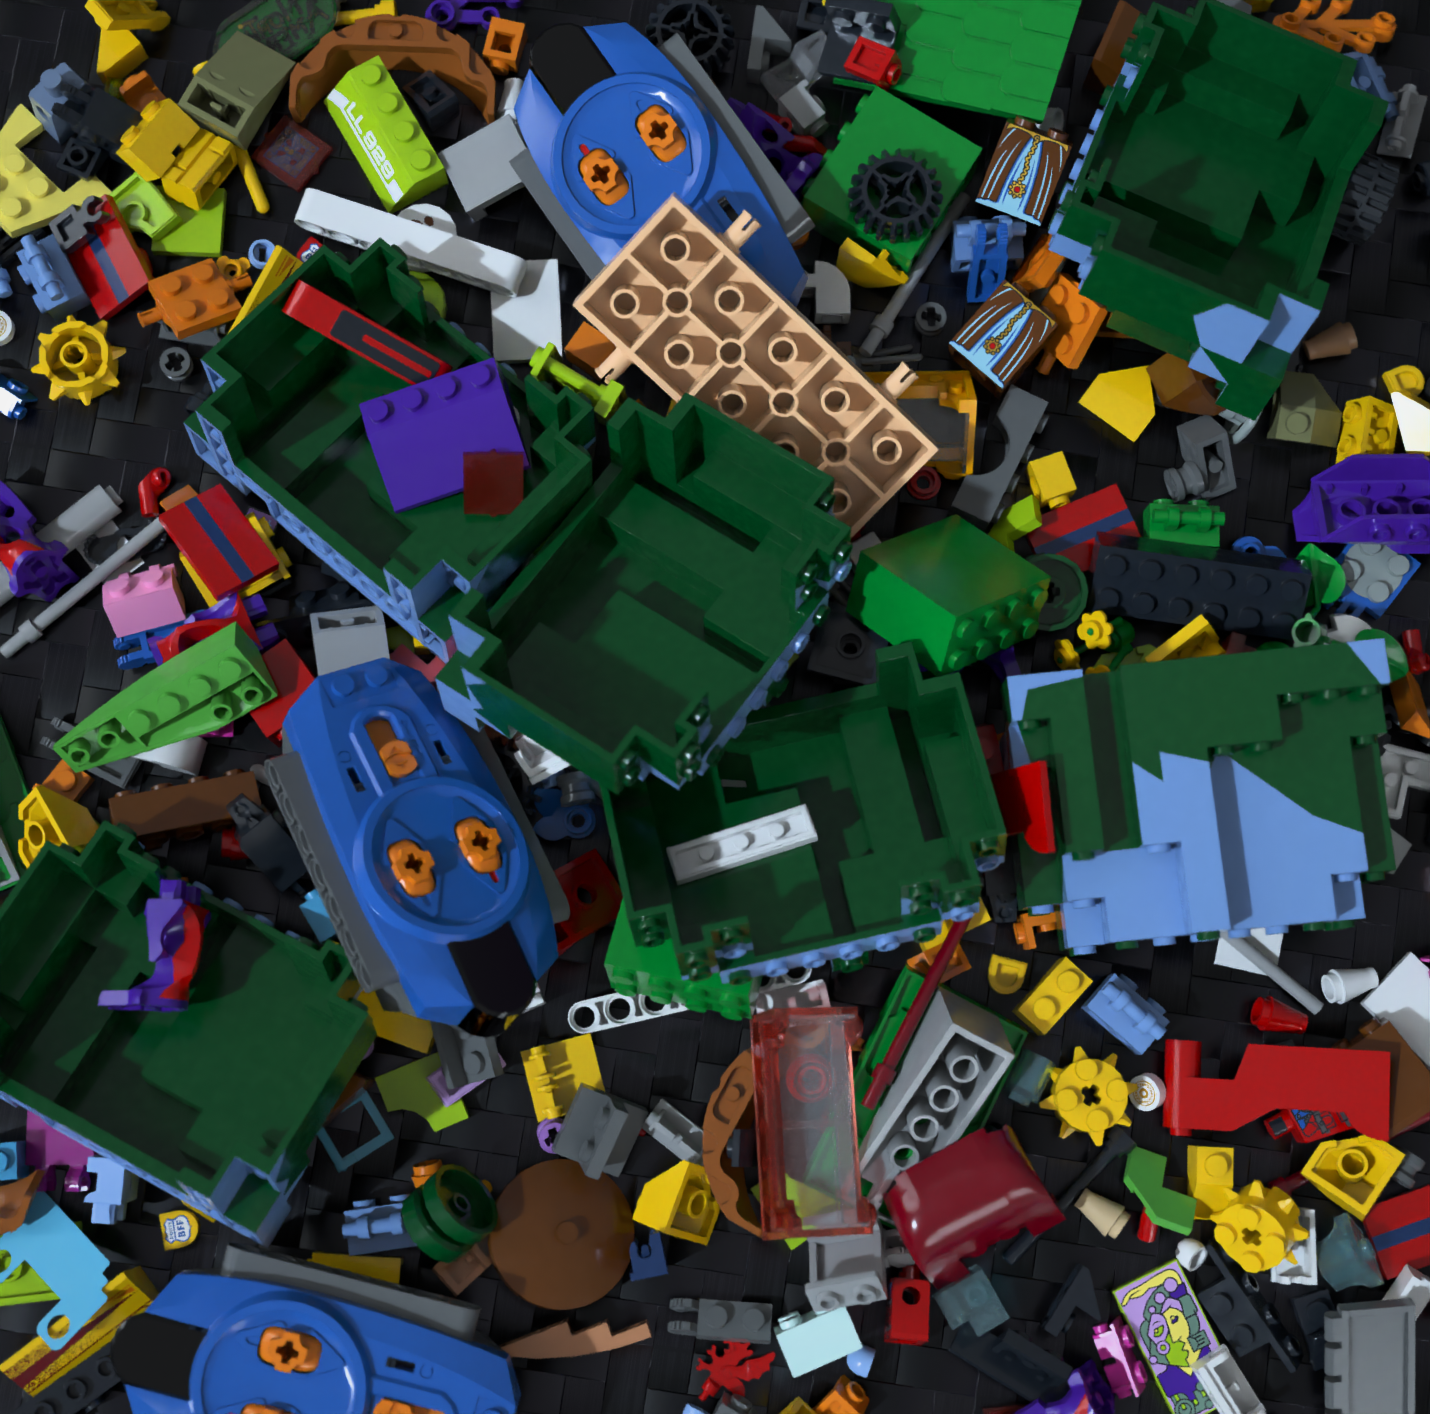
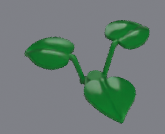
M1308 544L1296 559L1305 560L1313 575L1305 608L1314 605V608L1305 615V618L1299 619L1293 625L1292 637L1295 641L1293 646L1303 647L1322 645L1324 643H1342L1328 637L1325 626L1314 620V618L1321 610V603L1331 604L1341 597L1346 587L1345 571L1334 558L1314 544ZM1364 629L1360 631L1355 641L1384 638L1390 683L1407 675L1409 671L1407 656L1394 637L1379 629ZM1269 641L1260 645L1255 651L1290 647L1282 642Z

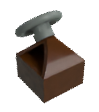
M1164 354L1146 368L1163 406L1188 413L1211 416L1219 415L1225 418L1223 428L1227 431L1229 444L1231 445L1241 442L1251 432L1262 413L1261 411L1254 421L1216 405L1215 402L1219 393V389L1215 388L1217 379L1189 368L1188 361L1172 354Z

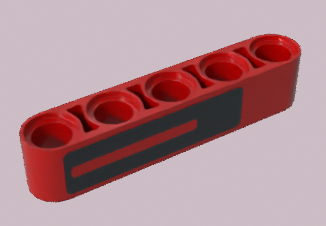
M298 279L281 310L295 320L411 385L444 375L453 369V366L300 279Z

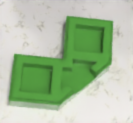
M1135 1147L1127 1157L1123 1182L1131 1193H1136L1146 1207L1145 1213L1153 1224L1188 1236L1193 1229L1197 1199L1162 1187L1167 1157Z

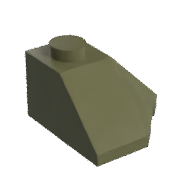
M1293 371L1285 372L1283 381L1274 392L1267 439L1337 447L1342 413L1314 374Z

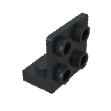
M826 0L825 7L832 19V23L818 64V73L824 76L876 85L846 72L844 64L859 36L891 49L894 48L901 26V20L894 4L874 0Z

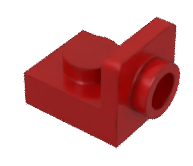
M859 36L844 64L846 72L875 83L878 87L888 92L891 85H895L901 76L902 63L896 50Z

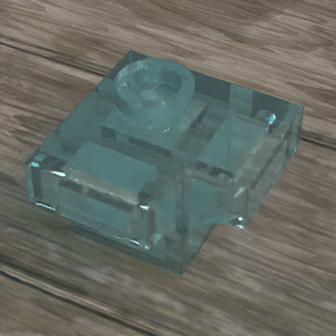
M1347 1212L1334 1217V1226L1331 1233L1323 1240L1316 1242V1260L1321 1275L1336 1292L1353 1285H1364L1372 1289L1384 1284L1376 1261L1375 1251L1370 1241L1364 1238L1361 1228Z
M975 1264L968 1268L970 1273L945 1286L935 1293L933 1297L952 1330L968 1321L975 1334L979 1337L1010 1319L982 1268Z

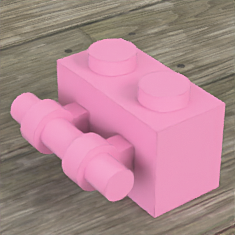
M175 563L161 566V564L149 566V570L132 575L130 572L119 574L118 579L106 581V584L102 585L103 607L117 638L186 619L185 598L176 579L178 571Z

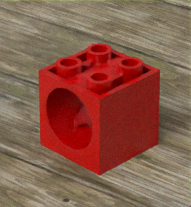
M286 638L261 655L278 690V696L249 712L264 735L279 748L282 746V723L289 709L316 679L298 651Z

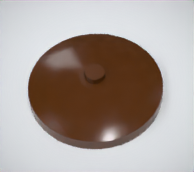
M554 1159L535 1164L523 1170L503 1188L495 1201L498 1220L497 1226L488 1234V1247L496 1272L515 1295L540 1308L569 1310L597 1301L618 1283L630 1261L629 1249L634 1241V1222L624 1194L608 1175L602 1172L599 1179L596 1180L584 1175L579 1162L570 1159Z

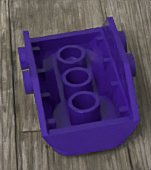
M1356 454L1345 458L1312 477L1309 493L1300 505L1292 510L1296 542L1387 545L1392 551L1402 554H1430V459L1424 454Z

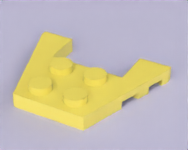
M22 104L16 107L0 131V226L12 238L49 225L50 221L72 204L82 207L83 201L89 196L93 195L100 198L104 194L109 195L112 192L96 176L89 182L81 179L68 190L62 192L19 149L42 133L44 129L42 123Z

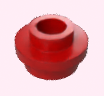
M922 466L906 482L908 493L913 498L922 501L936 496L941 486L939 474L929 466ZM925 479L928 481L929 487L921 489L917 486V481Z

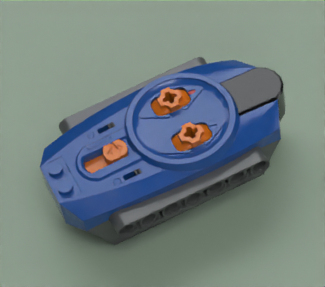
M626 22L586 27L573 23H557L543 30L532 45L529 53V71L514 106L517 122L527 148L512 158L509 163L591 281L675 191L717 233H724L743 213L744 209L752 215V218L743 228L755 217L762 226L740 247V255L797 308L808 276L791 244L816 226L679 34L676 33L656 48L647 38Z
M385 657L317 676L289 709L282 723V755L267 759L264 769L269 786L362 989L367 993L375 991L384 1011L402 1012L417 1018L445 1023L458 1031L481 1038L499 1036L509 1029L528 1008L535 997L537 981L558 958L554 924L569 919L570 907L484 727L478 732L444 710L440 694L421 671Z
M228 1243L222 1268L186 1269L178 1273L150 1305L145 1306L130 1316L117 1328L110 1347V1360L114 1372L125 1384L133 1414H516L521 1396L509 1353L495 1344L483 1331L476 1330L481 1307L466 1301L240 1243Z

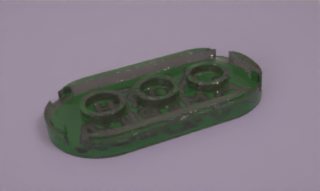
M253 0L219 25L215 34V45L213 44V56L238 30L293 61L320 43V39L333 30L337 19L336 1Z

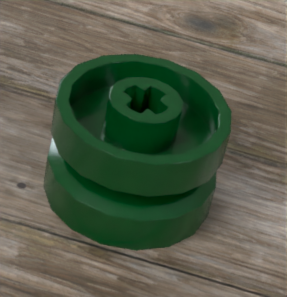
M1042 552L1025 557V560L1051 576L1049 582L1051 594L1042 606L1038 619V629L1054 631L1066 628L1079 618L1086 607L1088 586L1085 575L1076 563L1062 555Z
M455 1164L440 1167L424 1184L416 1188L403 1201L401 1211L404 1226L415 1244L433 1259L444 1263L458 1261L475 1243H479L497 1226L498 1220L496 1204L488 1188L472 1172Z

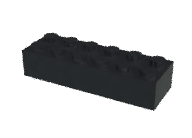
M1096 531L1086 581L1088 586L1086 610L1090 612L1101 610L1105 614L1182 625L1189 624L1202 614L1213 629L1294 640L1292 628L1299 619H1302L1313 575L1305 560Z

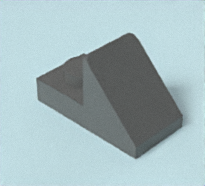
M756 5L746 83H760L761 72L768 73L770 54L791 55L792 42L764 6Z

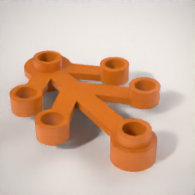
M1301 0L1299 7L1293 13L1286 12L1277 15L1272 22L1275 26L1308 40H1313L1339 53L1343 44L1353 47L1360 53H1371L1375 42H1390L1397 27L1395 17L1387 12H1378L1371 20H1337L1342 14L1349 12L1353 0H1332L1330 7L1317 20L1305 19L1310 14L1318 13L1322 0ZM1349 32H1358V33H1357L1356 35H1354V34H1351V33H1349Z

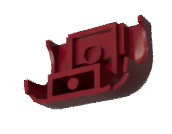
M1008 1125L1003 1126V1130L986 1133L985 1129L982 1128L963 1137L894 1177L897 1184L888 1193L882 1194L887 1209L907 1250L919 1269L937 1290L970 1273L964 1260L969 1257L973 1258L982 1255L989 1246L1000 1240L1014 1237L1023 1227L1026 1226L1035 1237L1066 1220L1052 1192L1049 1193L1041 1181L1012 1127Z

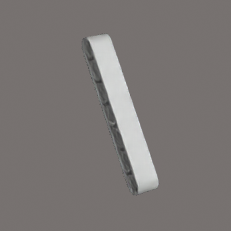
M313 188L305 190L294 219L298 226L308 231L365 250L380 237L390 246L395 244L400 247L408 258V264L508 297L517 296L528 266L527 261L514 254Z
M805 968L804 974L798 979L789 977L787 973L781 976L770 977L769 983L764 987H760L758 994L805 982L810 977L812 968ZM613 993L575 1003L569 1010L568 1022L570 1027L576 1032L592 1033L690 1009L686 1008L685 1004L671 1001V1004L664 1005L661 1010L653 1012L645 1006L644 999L646 995L636 993V996L629 997ZM616 999H624L630 1005L629 1015L622 1020L614 1019L610 1014V1005ZM581 1007H589L595 1014L593 1024L587 1028L579 1027L575 1022V1013Z

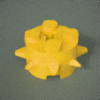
M73 315L67 316V322L51 329L52 334H39L38 339L42 343L39 348V364L32 367L31 371L32 373L45 374L52 382L49 394L50 399L55 401L66 395L69 398L81 399L85 406H89L92 398L104 394L113 387L119 386L120 382L116 378L118 374V357L126 353V348L115 347L106 339L108 322L102 320L93 326H89L85 322L76 321Z
M1078 1046L1075 1047L1072 1064L1065 1066L1063 1069L1049 1065L1046 1067L1045 1071L1053 1080L1050 1089L1051 1096L1039 1102V1106L1042 1109L1055 1111L1056 1117L1062 1122L1059 1137L1065 1139L1074 1131L1087 1132L1094 1144L1101 1146L1105 1129L1112 1127L1115 1123L1128 1127L1132 1124V1121L1124 1111L1128 1103L1127 1096L1138 1090V1086L1134 1083L1124 1082L1122 1075L1115 1069L1118 1057L1116 1054L1112 1053L1103 1061L1089 1059L1082 1047ZM1083 1088L1085 1090L1094 1089L1095 1103L1089 1102L1086 1105L1083 1102L1085 1099L1084 1094L1081 1093Z
M1254 1180L1253 1183L1240 1188L1237 1193L1227 1187L1223 1188V1193L1229 1204L1225 1210L1212 1213L1211 1220L1217 1224V1227L1214 1229L1215 1239L1221 1244L1226 1253L1238 1262L1245 1271L1258 1273L1260 1270L1265 1271L1275 1267L1283 1259L1296 1265L1298 1261L1291 1247L1295 1241L1308 1239L1310 1232L1300 1226L1298 1219L1300 1210L1294 1200L1278 1187L1273 1186L1272 1189L1265 1188L1260 1180Z

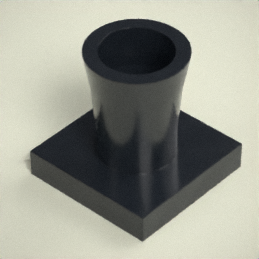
M828 601L830 612L824 623L817 629L807 671L861 686L876 683L875 649L888 647L889 642L846 612L847 606ZM852 645L857 649V653L846 654L843 650L846 646Z

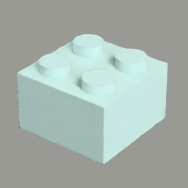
M846 1307L836 1308L832 1311L814 1312L812 1310L803 1315H800L798 1310L780 1317L778 1319L780 1325L773 1327L793 1378L863 1348Z

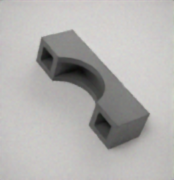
M1012 384L1010 385L992 422V425L998 430L1004 441V461L998 468L987 474L966 475L948 514H957L983 531L987 529L990 522L997 524L1005 508V505L1000 504L1004 492L1012 494L1020 475L1014 472L1019 462L1027 463L1035 445L1029 443L1034 432L1041 434L1049 418V415L1044 413L1049 402Z

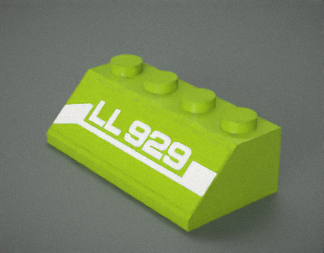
M379 55L349 70L326 97L324 104L386 211L393 214L448 184L443 164Z

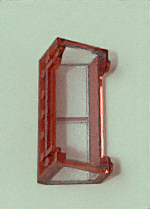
M858 1007L774 1008L754 1015L749 1021L762 1240L874 1234L873 1226L876 1223L875 1207L873 1204H870L867 1197L861 1196L851 1046L856 1044L858 1038H861L863 1033V1023L861 1017L858 1016Z

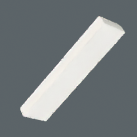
M803 804L666 848L677 885H682L818 841V835L807 805Z

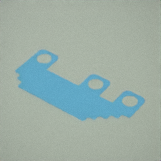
M37 1192L23 1224L12 1233L10 1231L4 1233L0 1238V1250H7L11 1254L9 1267L0 1273V1283L4 1282L26 1260L61 1300L39 1322L37 1333L52 1350H59L107 1301V1296L103 1293L102 1288L107 1284L108 1279L103 1275V1271L109 1266L110 1262L46 1192ZM57 1315L67 1316L70 1321V1327L66 1335L59 1339L51 1338L47 1332L50 1320Z

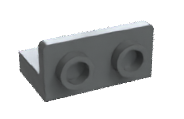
M430 1020L442 1065V1072L448 1089L504 1074L494 1037L481 1038L456 1030L448 1024Z

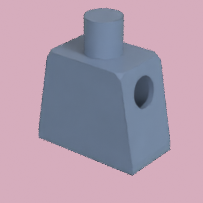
M65 62L60 63L55 69L44 71L40 77L41 82L28 95L35 117L42 123L43 128L61 145L75 132L70 129L72 126L70 123L52 113L51 109L54 103L64 104L76 112L81 107L61 94L60 90L63 84L73 85L86 94L95 89Z

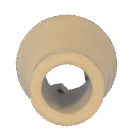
M1087 1188L1074 1205L1081 1210L1104 1236L1108 1234L1113 1239L1118 1236L1131 1216L1124 1211L1125 1206L1093 1193Z

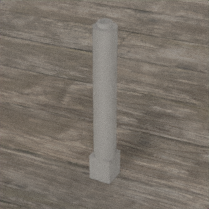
M99 484L37 532L36 536L41 541L47 543L54 540L62 542L69 549L62 557L64 558L120 514L122 510L118 505L123 500L110 485L104 489ZM0 561V607L15 596L10 590V579L2 561Z

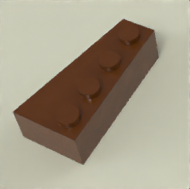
M234 769L225 772L223 777L209 779L208 776H198L189 779L187 784L173 786L172 783H161L153 786L150 791L137 793L136 790L121 791L115 794L114 798H109L111 824L116 826L120 822L132 828L138 834L136 836L137 840L146 847L147 851L162 848V844L173 837L184 842L196 839L205 833L204 829L211 828L214 833L222 832L223 828L232 829V825L237 826L225 806L234 800L236 796L243 793L258 806H261L254 771L245 772L244 769Z

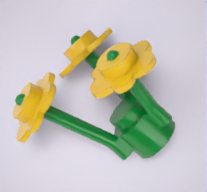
M1097 610L1092 614H1083L1081 618L1082 624L1077 628L1078 636L1080 639L1086 640V643L1073 648L1072 643L1068 639H1058L1054 642L1056 647L1054 650V660L1058 667L1064 671L1081 669L1079 655L1089 649L1098 647L1107 652H1118L1109 667L1105 665H1098L1096 668L1088 667L1085 674L1115 671L1125 656L1133 651L1130 643L1135 639V631L1132 625L1121 616L1107 622L1106 614L1101 610Z

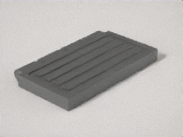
M1411 1298L1337 1304V1311L1324 1313V1339L1328 1341L1324 1344V1372L1327 1374L1325 1376V1407L1328 1408L1325 1410V1414H1415L1416 1305Z

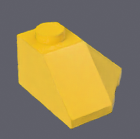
M42 785L36 786L19 804V819L24 820V838L18 839V854L26 868L29 867L47 840L57 846H60L61 843H66L81 854L99 827L86 807Z
M1365 1135L1339 1141H1326L1319 1144L1301 1171V1174L1331 1201L1363 1222L1404 1159L1405 1154L1385 1141L1372 1139Z
M683 1160L647 1182L637 1201V1207L632 1219L662 1233L707 1246L720 1209L716 1199L712 1197L704 1166Z

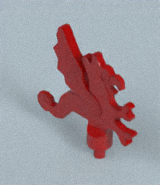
M723 1341L724 1344H729L728 1349L724 1348L725 1354L723 1356L715 1354L716 1346L712 1344L711 1350H706L712 1357V1363L708 1364L698 1357L700 1364L696 1365V1369L699 1371L703 1369L710 1371V1375L701 1386L704 1391L699 1396V1399L705 1402L709 1395L714 1397L722 1386H725L732 1394H739L744 1397L745 1388L738 1378L750 1381L752 1378L760 1379L762 1373L770 1370V1363L774 1360L775 1353L771 1351L756 1358L746 1359L742 1365H737L741 1359L753 1354L751 1349H747L750 1343Z

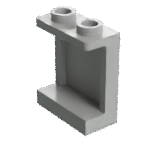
M510 114L503 116L438 153L466 213L475 221L488 215L485 210L487 206L525 186L509 163L512 158L527 148L520 127Z
M874 1204L802 1218L803 1231L809 1242L810 1283L805 1284V1293L814 1312L832 1311L836 1308L869 1304L874 1301L887 1299L883 1226Z

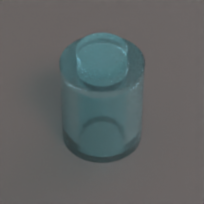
M1023 1049L1005 1086V1089L1011 1092L1008 1098L1025 1107H1028L1030 1102L1038 1104L1056 1064L1032 1051Z

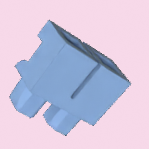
M100 1154L89 1156L87 1172L98 1173L96 1191L89 1193L84 1199V1202L93 1203L91 1223L115 1224L118 1220H125L127 1202L137 1199L139 1176Z

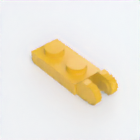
M88 0L84 6L94 17L97 25L106 31L149 29L151 32H156L164 29L171 21L170 16L165 11H154L158 4L155 0Z

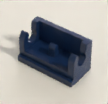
M650 1229L649 1246L652 1249L650 1252L646 1244L642 1245L640 1251L638 1239L634 1237V1241L629 1249L632 1264L630 1271L631 1281L668 1274V1263L662 1233L658 1230Z

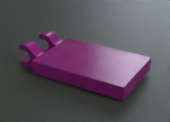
M27 1110L25 1165H35L34 1172L38 1169L45 1171L37 1192L55 1191L56 1165H70L64 1182L65 1192L89 1191L88 1157L98 1153L48 1126L38 1115Z

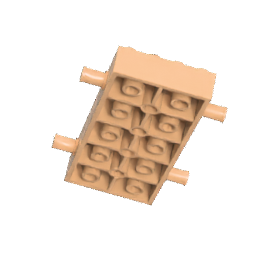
M674 191L574 300L573 306L616 346V349L595 369L596 374L602 379L613 368L604 380L605 383L609 384L611 379L616 381L633 363L676 402L687 392L834 477V494L836 499L833 504V513L836 519L851 527L852 538L939 450L935 440L897 405L898 401L896 399L919 376L902 361L882 384H875L740 255V247L762 226L755 217L743 228L752 218V215L744 209L743 213L724 233H717Z

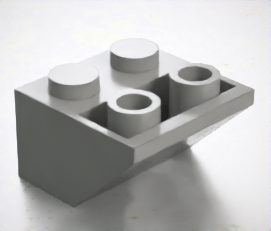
M369 606L310 614L318 676L383 657L390 659L383 612L379 607Z

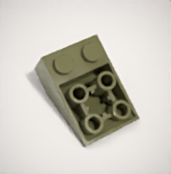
M237 30L195 74L177 105L196 124L246 151L297 63Z

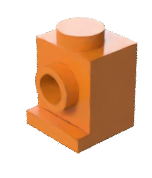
M492 17L482 53L486 66H489L492 73L506 76L509 74V71L518 72L524 45L527 42L525 24Z

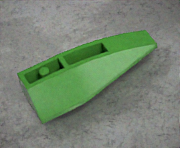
M235 621L169 659L121 691L53 745V749L75 773L218 730L278 696V690L258 647Z

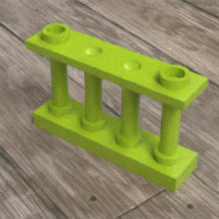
M548 342L545 348L539 346L529 362V365L533 367L530 374L539 382L544 380L550 384L552 381L563 388L565 386L569 387L575 393L581 392L586 395L594 406V413L599 423L607 427V422L628 398L625 387L611 379L608 386L603 383L599 386L562 364L563 360L554 344Z

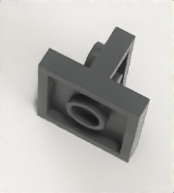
M581 1082L551 1149L553 1153L579 1162L584 1175L598 1180L603 1171L619 1178L649 1112L646 1107Z

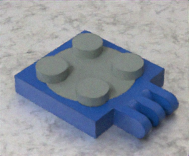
M1346 544L1335 558L1345 571L1346 587L1338 599L1340 605L1334 613L1343 614L1348 608L1352 611L1349 615L1358 618L1364 610L1377 620L1383 615L1421 563L1409 554L1392 551L1387 545ZM1323 603L1322 606L1328 610L1334 603Z

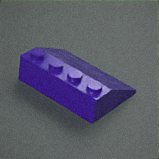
M494 357L359 404L370 445L396 514L471 489L472 461L514 462V474L531 468L506 378ZM475 463L474 470H481V463ZM482 463V470L497 469V463ZM498 463V470H501V463ZM502 463V470H505V463ZM506 463V470H513V464ZM474 471V477H481V471ZM482 471V476L489 478V471ZM498 471V478L505 476V471ZM506 471V476L513 474V471ZM474 478V484L477 483L475 486H480L482 483L486 484L485 482H478L480 478Z

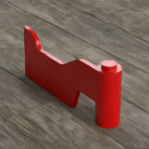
M1037 761L991 774L990 778L1007 836L1024 832L1025 839L1032 849L1040 853H1054L1055 845L1046 761Z
M1165 1039L1164 1085L1166 1088V1098L1163 1103V1127L1170 1128V1135L1192 1136V1129L1233 1131L1279 1108L1347 1113L1350 1124L1358 1132L1372 1139L1389 1142L1390 1052L1248 1044L1234 1080L1201 1078L1202 1041Z

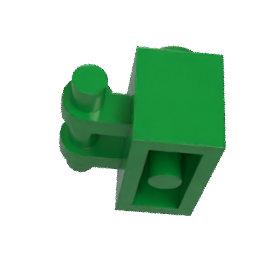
M1157 499L1150 503L1143 511V538L1219 548L1220 526L1225 524V512H1220V506H1210L1209 502L1205 500L1189 501L1188 505L1174 504L1172 499Z

